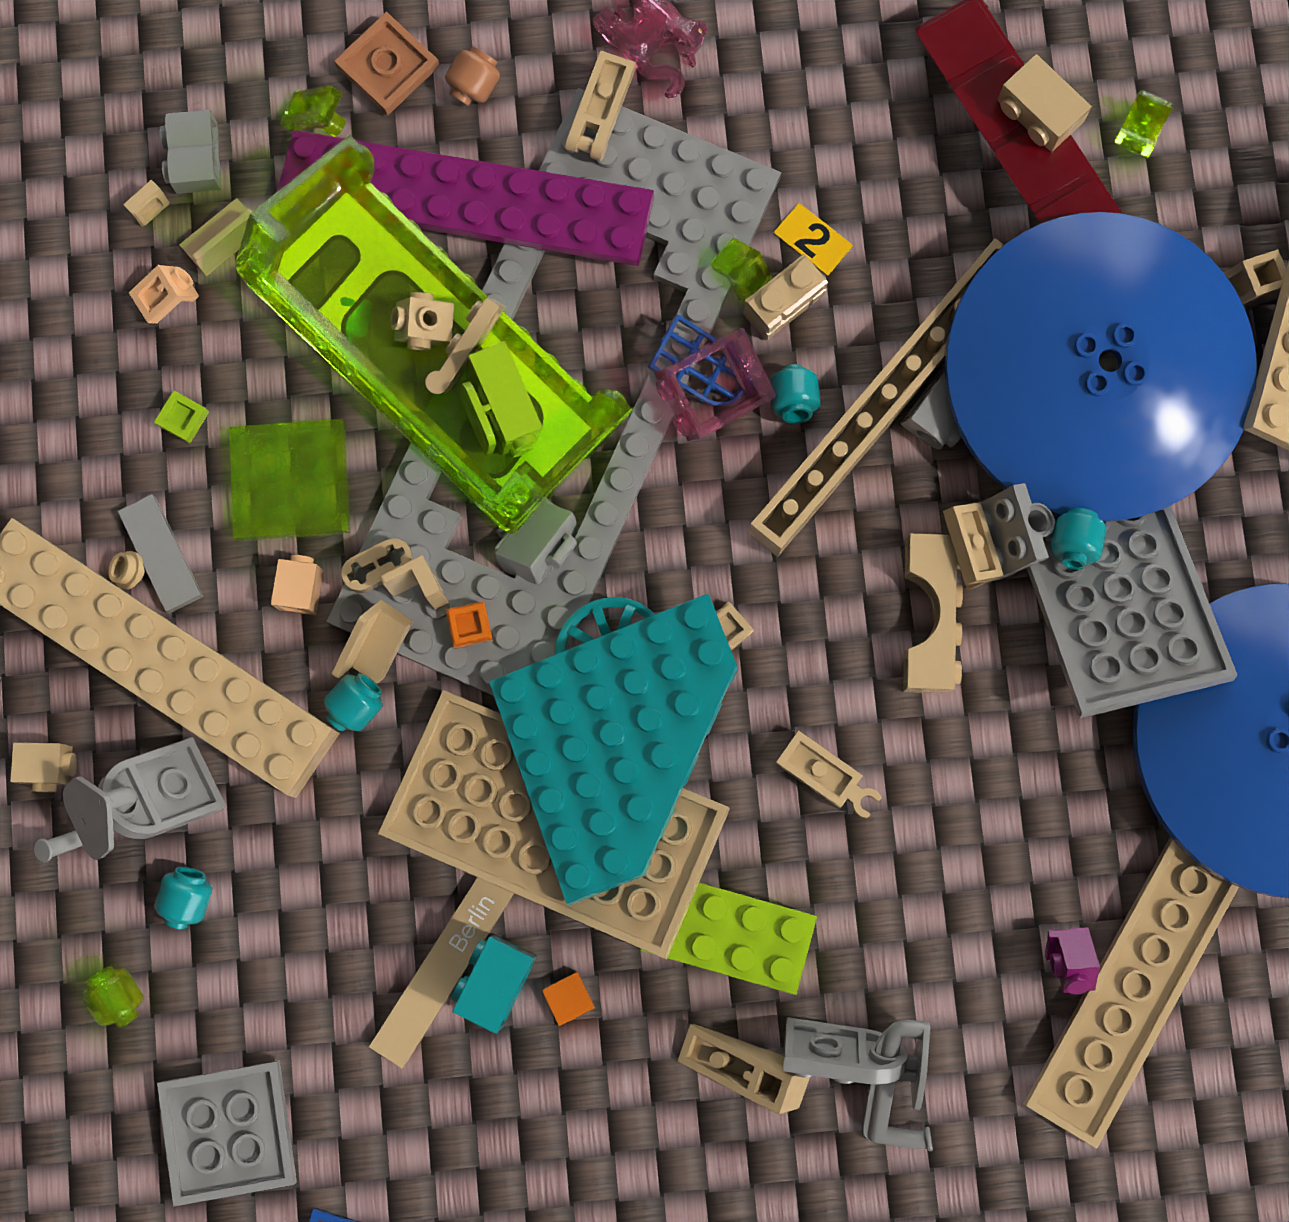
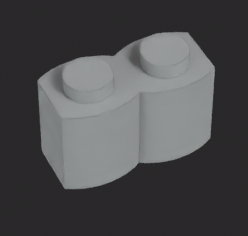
M199 110L166 114L165 126H160L162 146L164 149H168L167 160L162 161V173L165 183H170L176 194L221 190L218 127L212 111Z

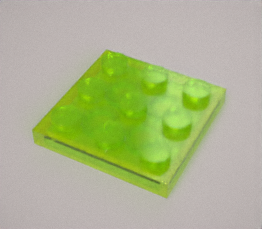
M343 419L229 427L233 538L236 541L351 533L346 427Z

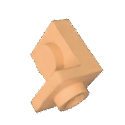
M164 265L156 266L129 292L147 323L156 324L181 301L194 302L199 297L193 287L192 278L185 270L180 267Z

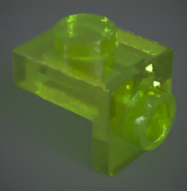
M1140 90L1122 123L1114 143L1132 153H1138L1149 158L1163 125L1173 109V104L1144 90Z

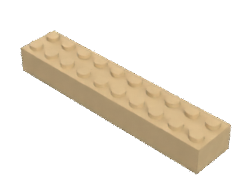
M11 518L0 533L1 606L287 796L297 798L340 733L22 523Z

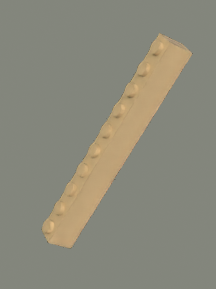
M996 238L750 524L748 533L778 557L945 361V347L949 328L964 291L985 263L1004 246Z

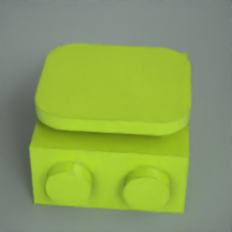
M500 342L468 355L465 373L469 381L461 384L460 398L483 452L486 455L494 452L496 445L501 456L511 453L514 458L530 452L534 449L533 444L537 442L543 427L506 342Z

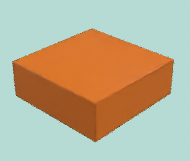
M484 601L446 609L453 647L455 649L493 641Z
M578 972L542 989L559 1026L595 1008Z

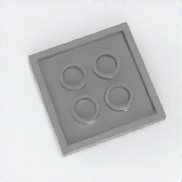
M280 1060L157 1083L173 1207L285 1187L297 1183Z

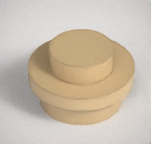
M133 551L116 554L109 565L110 580L122 589L129 590L135 587L142 580L145 571L141 555Z

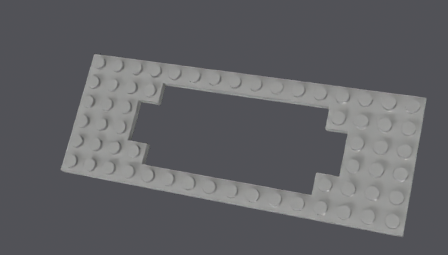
M578 88L539 171L653 190L655 197L645 237L666 245L665 251L654 272V280L685 292V297L677 314L710 334L777 187L781 172L623 106L620 109L602 161L592 159L589 153L580 150L577 153L565 149L567 137L585 92ZM586 127L583 135L595 139L598 131ZM505 243L478 300L484 302L486 298H493L506 307L492 328L502 340H504L545 250ZM679 321L673 330L674 333L689 342H694L698 336V333ZM669 337L663 350L679 360L681 358L685 360L690 349ZM703 337L698 348L703 350L707 339ZM661 355L655 363V366L674 378L680 369L679 366ZM694 355L689 366L695 369L700 356ZM465 371L451 391L433 394L424 413L454 443H456L468 417L460 398L461 384L469 381ZM650 371L575 537L577 545L560 568L554 569V566L547 565L541 577L543 580L539 585L528 582L517 574L515 578H512L448 550L462 515L430 501L429 498L449 456L423 431L417 428L359 553L391 538L401 539L412 550L413 559L423 555L432 568L449 603L435 610L425 597L419 584L393 596L384 585L370 592L356 593L350 590L344 583L326 622L351 634L359 617L382 599L413 620L397 652L398 655L494 696L489 681L554 656L555 644L562 627L578 609L590 602L683 396L684 390L656 372ZM684 373L680 381L687 385L692 374ZM392 548L388 551L390 557L379 563L382 566L392 562L395 566H399L402 563L400 557L405 554V551L398 552L395 548ZM360 565L354 568L355 575L350 578L351 581L358 580L360 584L367 581L365 575L376 569V567L373 566L363 570ZM484 601L493 641L455 649L453 647L446 609ZM572 636L568 638L565 651L570 647L573 640Z

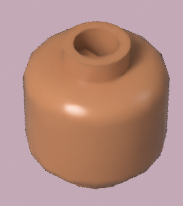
M472 46L470 51L460 50L445 75L446 82L453 87L450 95L467 106L470 105L472 100L478 103H485L500 79V73L496 68L498 62Z

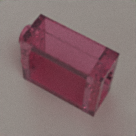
M744 328L731 331L654 372L657 379L656 389L660 397L669 403L675 415L673 416L674 425L677 431L686 437L687 441L701 439L777 397ZM722 349L746 399L699 424L675 374Z

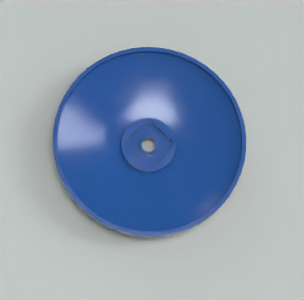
M1107 212L1079 213L1041 223L1015 237L998 250L974 276L957 305L948 332L944 363L946 392L955 425L966 447L984 471L1003 489L1025 483L1031 503H1041L1047 506L1055 516L1060 517L1073 508H1085L1097 513L1099 519L1103 522L1138 518L1162 510L1181 501L1209 480L1227 460L1241 437L1256 388L1257 371L1255 343L1245 308L1236 290L1215 262L1194 243L1161 224L1141 217ZM1102 352H1111L1116 356L1118 366L1114 372H1108L1101 368L1099 356Z
M1268 584L1236 591L1210 603L1237 672L1235 680L1136 704L1133 718V750L1137 773L1144 794L1164 830L1190 858L1210 873L1230 884L1251 892L1289 899V584Z

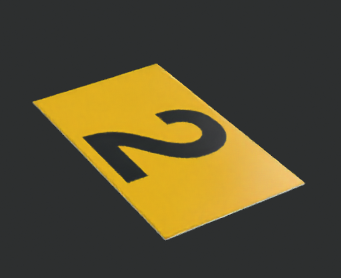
M800 203L796 205L773 232L801 255L807 256L826 275L833 271L854 246Z

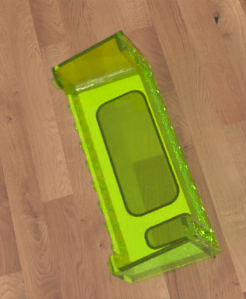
M349 135L249 214L235 262L237 272L242 280L497 526L507 533L516 534L616 432L633 409L627 404L625 398L615 390L600 389L592 398L581 382L567 374L553 355L545 352L532 340L531 335L525 328L518 326L503 311L478 351L503 341L506 342L543 429L537 442L533 444L534 449L526 454L514 458L511 453L501 456L496 445L494 452L486 455L479 444L460 398L461 384L469 381L465 371L455 387L447 393L434 394L426 387L427 375L430 372L441 370L449 355L445 351L449 343L440 346H430V350L426 351L408 349L407 342L394 341L395 330L391 328L390 319L396 302L409 298L410 293L423 292L433 294L434 301L454 303L453 339L457 333L463 335L470 322L466 318L474 304L478 300L484 302L489 297L477 286L475 280L469 274L462 272L449 259L447 253L441 247L434 245L421 232V229L413 220L406 218L393 205L388 195L379 192L370 183L375 171L373 155L368 148L357 143Z

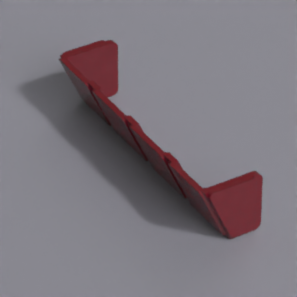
M962 0L916 27L915 32L945 79H947L958 99L1040 224L1059 217L1079 213L1107 212L1123 214L1072 135L1066 138L1053 152H1050L1045 146L1036 144L1030 138L1028 130L1017 119H1010L1002 111L1000 103L997 101L1002 87L1025 64L989 11V7L984 0Z

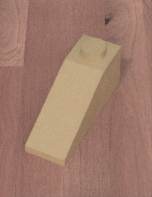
M690 1024L677 1061L778 1115L800 1107L810 1077H798L791 1072L783 1071V1056L778 1053L696 1024Z

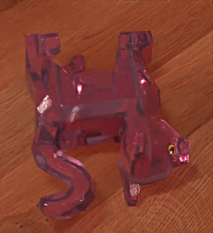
M633 0V4L639 14L629 23L625 20V12L620 7L614 10V14L605 7L593 18L594 28L608 43L621 49L626 59L636 62V68L640 74L648 79L668 78L670 85L664 92L666 98H675L679 95L685 86V78L680 69L669 64L653 66L650 60L670 40L675 45L679 54L693 68L696 65L694 55L702 47L704 36L708 30L704 21L682 17L674 5L666 0Z

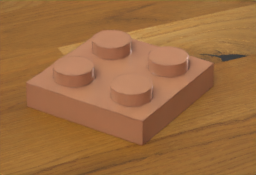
M387 11L334 60L336 68L387 116L440 67L438 59Z

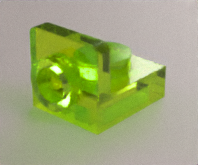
M733 238L711 262L714 271L728 278L735 294L743 303L773 279L761 252L736 238Z

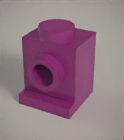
M1089 928L1048 931L1045 958L1046 961L1050 960L1053 977H1059L1063 993L1082 994L1095 990L1100 966Z

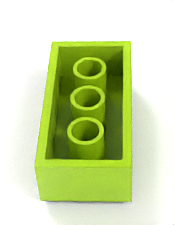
M699 883L668 959L797 995L817 916Z

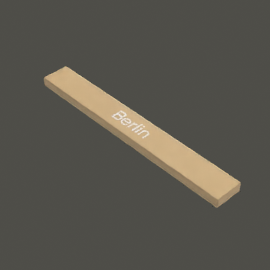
M477 877L369 1048L401 1069L405 1067L470 965L469 960L479 940H486L515 893Z

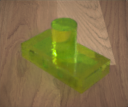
M331 85L294 91L280 124L291 132L293 130L300 131L320 128L330 136L337 137L346 124L345 118L335 112L343 93Z

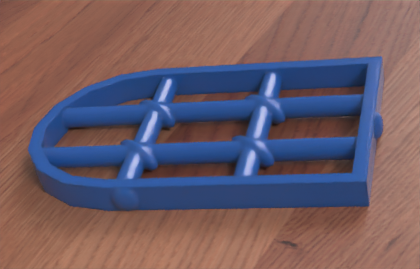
M679 314L673 318L648 365L649 369L696 397L698 401L712 406H727L737 401L745 392L748 382V371L745 362L735 350ZM678 321L698 333L694 342H689L673 332ZM669 337L690 349L685 360L682 358L679 360L663 350ZM703 337L724 350L721 359L718 357L715 359L698 348ZM660 355L680 367L675 378L655 366ZM694 355H699L716 366L711 377L709 375L706 377L689 366ZM729 355L738 362L741 374L725 365ZM725 371L741 382L739 391L736 394L731 393L715 382L720 372L724 373ZM684 373H690L707 384L702 394L680 381ZM710 390H717L730 399L726 402H716L708 399L707 396Z

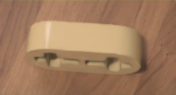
M391 538L347 560L341 572L343 582L350 590L356 593L370 592L383 585L380 576L399 567L395 566L392 562L380 566L379 563L390 557L388 551L392 548H395L398 552L405 551V554L400 557L402 563L399 566L413 560L412 550L401 539ZM360 565L363 570L375 566L376 569L365 575L367 580L365 583L360 584L358 580L351 581L350 578L355 575L354 568Z

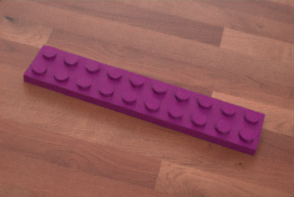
M293 130L275 199L281 205L328 212L349 191L380 222L639 266L655 196L654 191L651 189Z

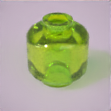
M111 965L97 972L84 983L86 990L83 992L82 1000L100 1026H109L115 1023L118 1028H121L139 1015L136 1008L142 1003L144 996L127 969H114Z

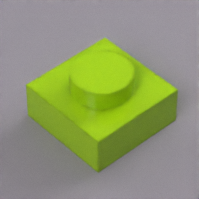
M173 390L154 423L190 444L209 411L200 404Z

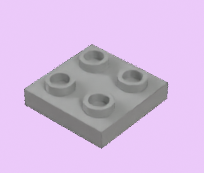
M1025 483L1013 485L981 502L1004 575L993 581L1004 579L1049 558L1043 537L1050 535L1054 530V516L1047 506L1041 503H1031Z

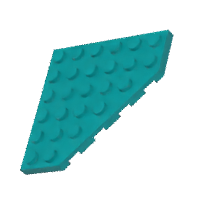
M709 593L489 681L564 899L568 905L644 877L651 864V857L660 838L665 833L683 786H686L706 735L710 733L722 706L721 702L738 671L737 663Z

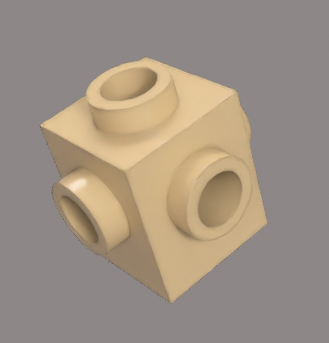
M410 293L409 298L396 302V306L392 310L390 323L391 328L395 330L394 341L407 342L408 349L422 351L430 350V346L450 343L452 340L454 303L434 301V295L429 293Z

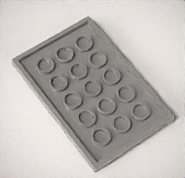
M1171 506L1138 518L1104 522L1107 531L1100 560L1086 565L1083 569L1067 568L1062 564L1061 560L1054 556L1051 551L1054 530L1050 535L1043 537L1049 558L1028 567L1027 571L1079 718L1235 680L1237 672ZM1053 515L1056 523L1058 516Z

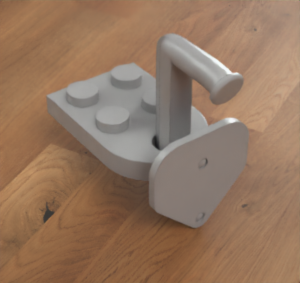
M191 737L116 764L103 777L99 787H96L81 776L73 778L63 790V801L75 831L49 840L43 838L37 840L34 846V853L41 862H48L54 856L83 846L92 859L98 860L104 858L113 850V830L128 838L147 839L220 812L226 807V804L194 738Z
M787 1017L784 1035L783 1071L791 1072L803 1078L812 1076L831 1078L843 1084L853 1082L870 1084L863 1122V1134L870 1142L884 1145L928 1149V1151L933 1150L929 1127H925V1130H909L888 1126L895 1081L911 1082L913 1109H921L927 1078L930 1022L911 1019L899 1020L892 1023L881 1033L870 1029ZM902 1037L916 1039L913 1055L908 1054L907 1056V1051L901 1044Z

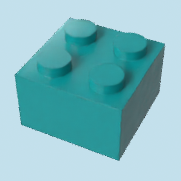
M497 935L490 936L488 940H479L469 960V963L475 966L469 977L465 975L464 978H460L450 1000L456 1002L452 1012L497 1034L503 1028L538 955Z

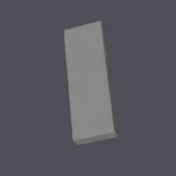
M151 494L119 510L118 513L137 553L143 559L144 568L165 612L170 614L204 597L157 498Z

